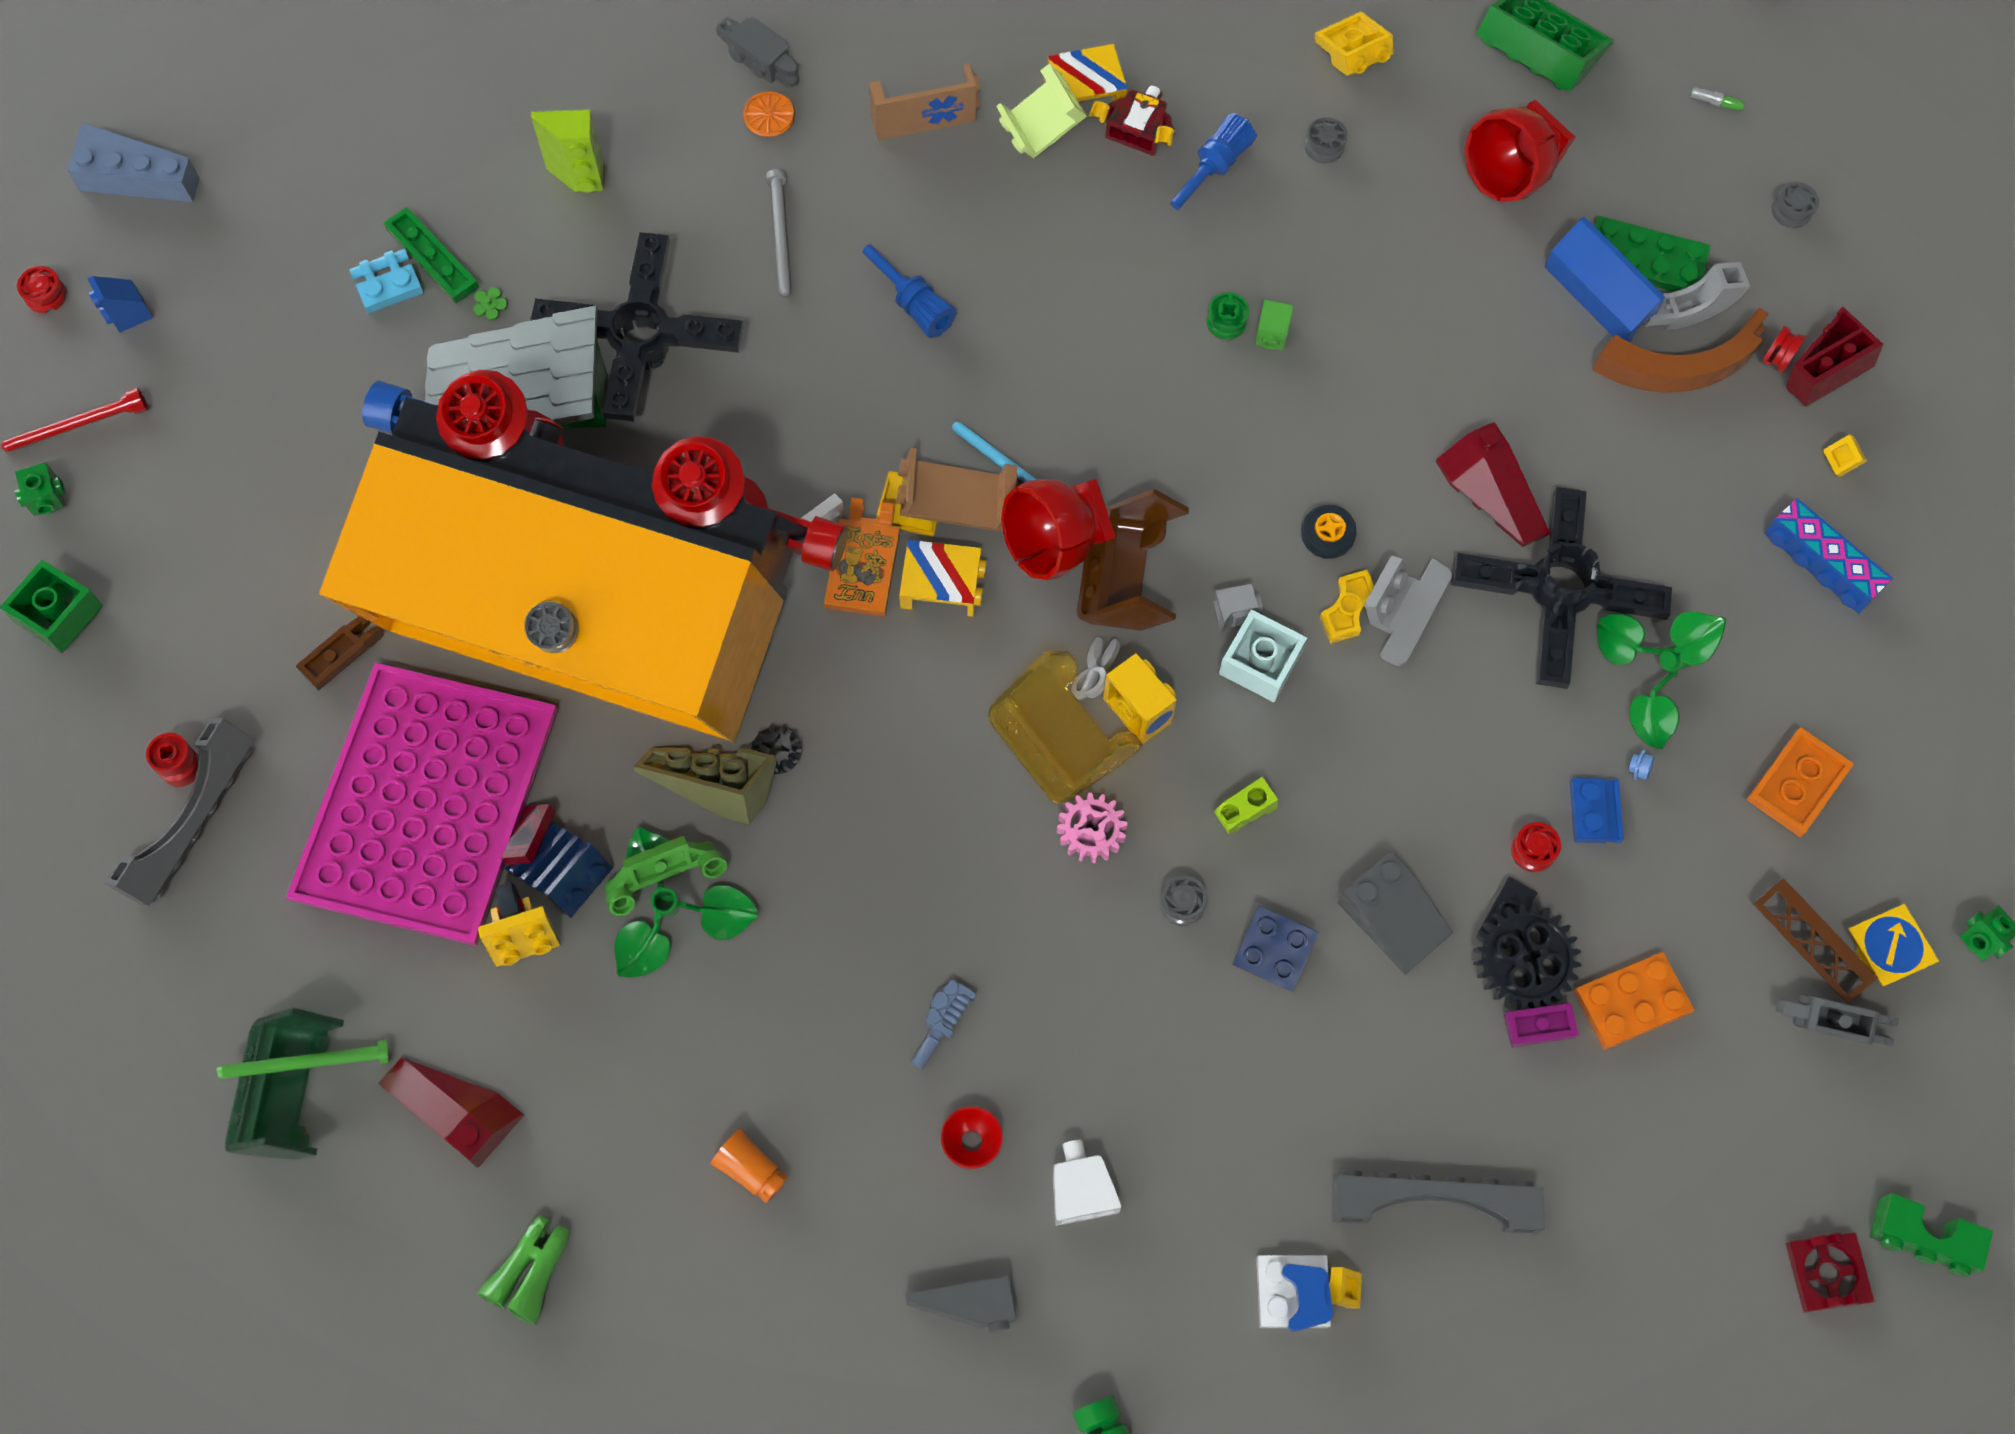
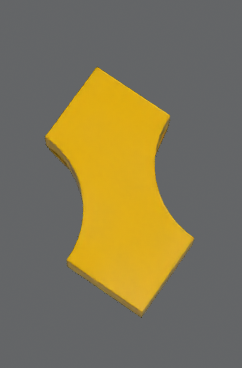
M1368 569L1338 578L1339 598L1332 607L1320 614V620L1330 644L1360 635L1359 616L1365 608L1364 604L1374 588Z

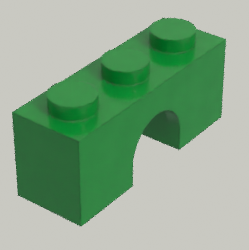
M1893 1193L1879 1198L1870 1237L1881 1241L1880 1245L1893 1251H1908L1915 1254L1914 1258L1928 1264L1940 1263L1948 1266L1949 1272L1963 1277H1969L1974 1273L1985 1270L1993 1230L1958 1218L1945 1224L1941 1239H1938L1929 1234L1924 1227L1923 1214L1925 1205Z

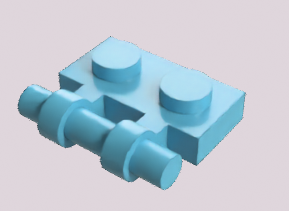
M405 249L394 253L393 250L385 252V256L370 262L366 259L359 262V266L349 269L353 280L364 276L366 278V281L355 285L368 314L423 293L412 265L399 267V263L409 260ZM385 268H391L390 272L375 277L373 274Z

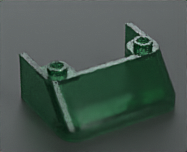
M290 1008L258 1018L250 1028L242 1063L324 1053L327 1051L330 1043L328 1031L343 1027L344 1020L297 1008ZM310 1068L239 1077L225 1138V1150L239 1155L290 1160L316 1156L318 1149L308 1147L309 1135L306 1134L304 1126L298 1125Z

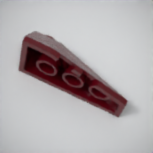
M1495 421L1468 433L1436 459L1438 467L1450 486L1457 492L1461 490L1473 501L1472 505L1478 510L1483 509L1495 519V524L1522 547L1550 534L1511 446Z
M402 1057L378 1082L380 1086L477 1168L480 1167L524 1116L523 1113L497 1092Z

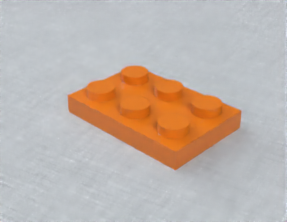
M1799 727L1746 800L1801 838L1841 784L1854 763L1802 727Z
M1664 952L1577 987L1573 991L1604 1051L1695 1011Z

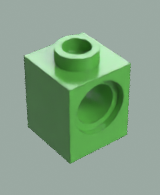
M1264 299L1255 345L1263 346L1270 350H1284L1293 305Z

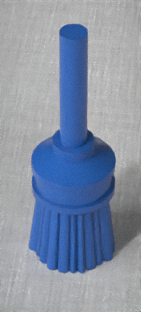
M1230 113L1225 117L1215 135L1210 137L1205 145L1199 149L1200 168L1170 202L1174 209L1179 210L1208 175H1213L1214 173L1219 175L1226 174L1229 167L1236 162V158L1254 143L1257 133H1255L1249 120L1235 113Z
M869 244L863 249V254L896 285L895 289L898 292L896 304L904 308V311L913 317L927 337H939L952 326L957 310L936 295L933 287L927 284L925 279L921 276H915L911 279L908 276L903 277L872 245Z

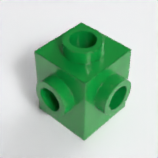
M46 462L15 471L19 489L15 490L16 498L20 506H26L33 516L50 514L54 510L64 507L62 495L66 494L64 484Z
M1998 905L1986 915L1979 911L1965 922L1969 928L1959 936L1966 943L1967 948L1976 954L1982 962L1993 954L2000 958L2014 947L2010 941L2015 937V922Z

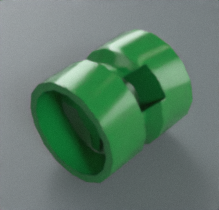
M1114 1395L1098 1400L1072 1413L1080 1433L1130 1434L1127 1425L1120 1423L1118 1420L1122 1413Z

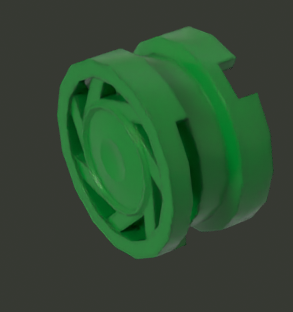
M1232 292L1216 295L1209 304L1206 318L1207 328L1210 333L1223 340H1232L1239 337L1245 331L1249 317V305L1246 300Z

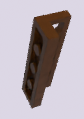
M1784 878L1753 903L1847 1004L1878 979L1873 971ZM1777 893L1787 903V916L1772 915L1763 904ZM1791 908L1799 917L1791 916ZM1777 919L1787 920V927L1785 928ZM1791 920L1804 921L1811 928L1810 941L1796 940L1790 934ZM1815 934H1816L1822 941H1815ZM1801 944H1810V954ZM1814 945L1829 947L1835 954L1834 966L1820 965L1814 959ZM1839 959H1840L1847 967H1845V966H1838ZM1824 969H1834V979ZM1838 970L1851 971L1861 983L1847 994L1838 985Z

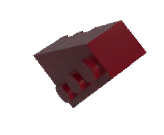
M1842 306L1832 322L1823 329L1815 342L1813 341L1794 364L1786 388L1807 407L1875 367L1884 344Z

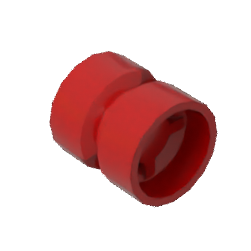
M163 733L150 741L146 748L145 757L147 763L167 784L174 787H184L195 781L199 755L180 735Z

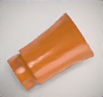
M739 1128L724 1143L710 1163L712 1167L731 1177L754 1196L758 1195L765 1203H768L778 1193L788 1179L785 1173L778 1170L779 1166L749 1138L742 1128Z

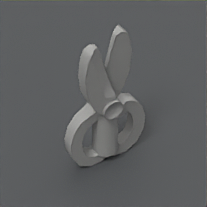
M1096 637L1087 655L1089 669L1082 671L1076 677L1071 688L1072 694L1078 700L1086 697L1095 698L1104 691L1106 674H1108L1107 670L1115 661L1120 650V642L1116 638L1110 642L1103 655L1104 640Z

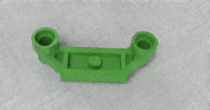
M681 836L622 860L623 867L615 878L607 881L604 886L607 895L606 903L613 915L625 916L635 907V900L632 896L635 891L695 866L700 867L705 877L717 878L726 871L727 863L722 853L716 850L712 842H692L685 840L684 836Z

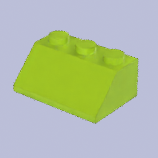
M590 109L531 112V119L546 169L574 192L591 193L593 191H603L604 162Z

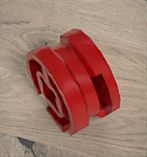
M35 266L29 268L18 278L16 286L18 293L34 312L47 314L48 310L54 309L56 311L66 301L64 298L65 293H67L66 287L53 269L49 267Z
M1784 325L1762 362L1766 365H1775L1776 370L1783 373L1805 339V336L1800 333L1797 335L1791 333V329Z
M1532 822L1525 825L1513 839L1511 855L1515 863L1523 870L1541 872L1548 869L1559 856L1561 839L1557 831L1550 825L1542 822Z

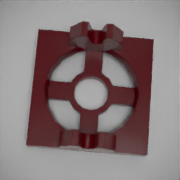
M1856 1232L1848 1234L1834 1233L1827 1236L1820 1235L1786 1243L1803 1313L1875 1302ZM1828 1246L1842 1251L1851 1260L1852 1264L1840 1266L1831 1259ZM1816 1249L1819 1262L1815 1265L1814 1269L1805 1270L1807 1256ZM1823 1263H1829L1836 1269L1837 1279L1834 1283H1828L1821 1278L1819 1269ZM1855 1275L1856 1280L1852 1290L1846 1296L1841 1297L1838 1284L1844 1276ZM1808 1281H1817L1820 1285L1826 1287L1829 1298L1819 1295L1809 1285Z

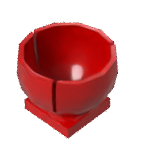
M1537 100L1529 102L1527 107L1492 110L1469 130L1464 148L1467 170L1479 190L1495 201L1511 202L1524 200L1552 178L1554 170L1576 137Z
M1052 479L1029 480L1015 487L1004 498L1001 522L1005 543L1014 561H1020L1017 565L1031 578L1042 580L1060 578L1086 559L1092 545L1116 538L1097 479L1075 486Z

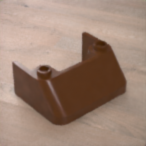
M1151 489L1106 507L1116 538L1092 545L1083 565L1077 615L1081 620L1089 624L1142 631L1176 619L1175 613L1142 597L1141 593L1147 549L1157 546L1164 540L1167 521L1188 514L1189 508L1158 490Z

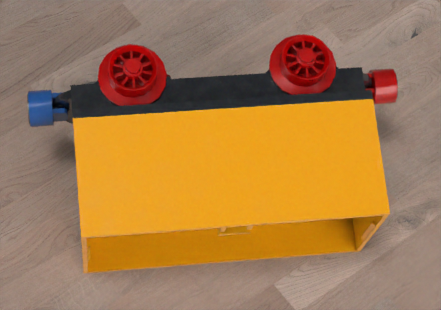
M476 370L461 375L448 385L438 405L412 398L410 390L378 380L372 384L365 396L362 408L363 423L365 426L392 435L378 432L319 595L387 631L735 743L788 590L783 581L793 552L801 554L803 563L833 572L843 556L848 530L847 525L815 516L811 522L769 509L765 494L753 480L744 476L739 458L729 446L714 438L694 436L676 442L662 454L654 471L648 473L565 447L561 434L562 427L540 412L528 410L523 392L512 379L498 371ZM547 601L559 603L576 617L579 625V634L575 643L568 650L556 654L548 653L532 644L527 638L524 628L526 616L539 603Z

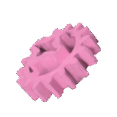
M1088 792L1087 800L1083 801L1077 795L1075 796V805L1069 802L1065 804L1066 813H1060L1058 821L1063 824L1057 825V833L1063 834L1060 838L1061 846L1070 845L1068 855L1078 852L1079 861L1082 862L1086 856H1090L1091 862L1096 863L1097 856L1099 855L1105 861L1109 860V850L1116 854L1119 852L1120 846L1117 842H1125L1126 835L1122 832L1127 830V822L1120 821L1124 817L1123 810L1115 812V800L1107 804L1105 803L1104 794H1101L1099 799L1095 800L1092 792ZM1078 815L1079 823L1075 824L1074 828L1071 829V822ZM1090 824L1093 828L1098 827V829L1094 832L1092 828L1086 829V827ZM1113 827V834L1107 841L1105 832L1110 831V828Z

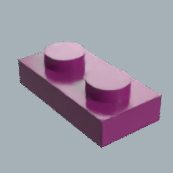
M1571 1003L1506 1012L1504 1015L1511 1048L1574 1039L1579 1036Z

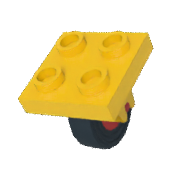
M507 882L496 887L498 906L490 909L493 922L478 927L480 939L496 967L513 965L520 959L532 955H543L550 952L551 949L560 946L556 931L543 906L534 909L529 897L520 898L513 882Z

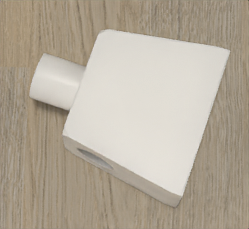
M1082 1140L1064 1143L1063 1149L1066 1162L1055 1164L1053 1167L1056 1226L1119 1213L1121 1204L1101 1155L1086 1158Z

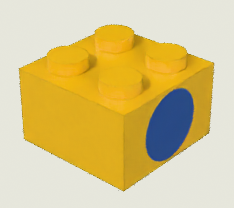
M1135 653L1106 674L1103 700L1142 745L1172 723L1177 701L1176 694L1169 684L1162 683L1157 678L1156 671L1146 659L1142 660Z

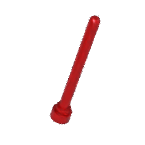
M137 387L126 391V395L121 396L119 401L4 440L1 447L4 451L10 452L125 411L138 414L148 410L144 395Z

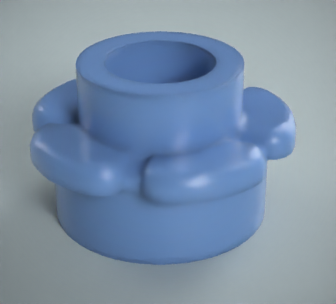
M1642 750L1640 755L1634 754L1632 757L1629 772L1634 773L1635 780H1638V778L1648 780L1655 756L1646 754V750Z

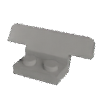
M1391 556L1364 604L1370 624L1391 634L1380 655L1383 660L1393 665L1401 666L1408 660L1452 578L1450 569L1434 558L1430 561L1419 581L1408 576L1403 559Z

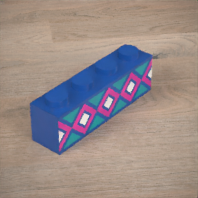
M1796 498L1776 517L1764 533L1775 546L1787 552L1796 564L1807 569L1817 578L1822 586L1829 588L1841 598L1847 607L1854 609L1858 614L1893 579V577L1799 498Z

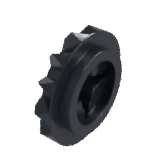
M770 725L768 729L759 731L754 741H752L751 750L772 755L771 749L767 747L774 746L780 739L781 748L786 751H778L774 755L777 759L774 774L786 773L793 769L799 762L802 754V746L798 736L784 725L782 727Z

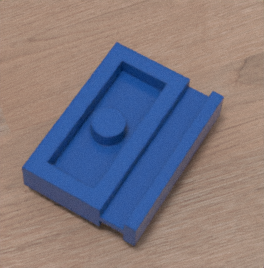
M1572 778L1570 781L1574 842L1621 843L1624 837L1619 779L1610 781L1598 778Z

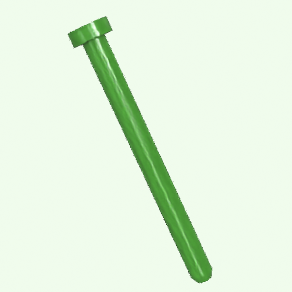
M386 1040L377 1041L378 1046L221 1065L217 1068L218 1078L226 1079L379 1059V1064L388 1063Z

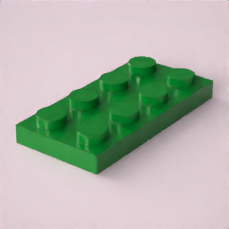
M1597 215L1594 226L1656 288L1676 292L1697 283L1703 278L1710 250L1709 244Z

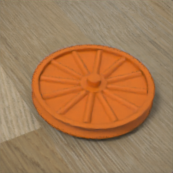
M773 91L761 92L752 96L746 102L743 110L744 122L747 128L756 135L763 137L778 136L786 132L793 124L794 108L791 101L783 94Z

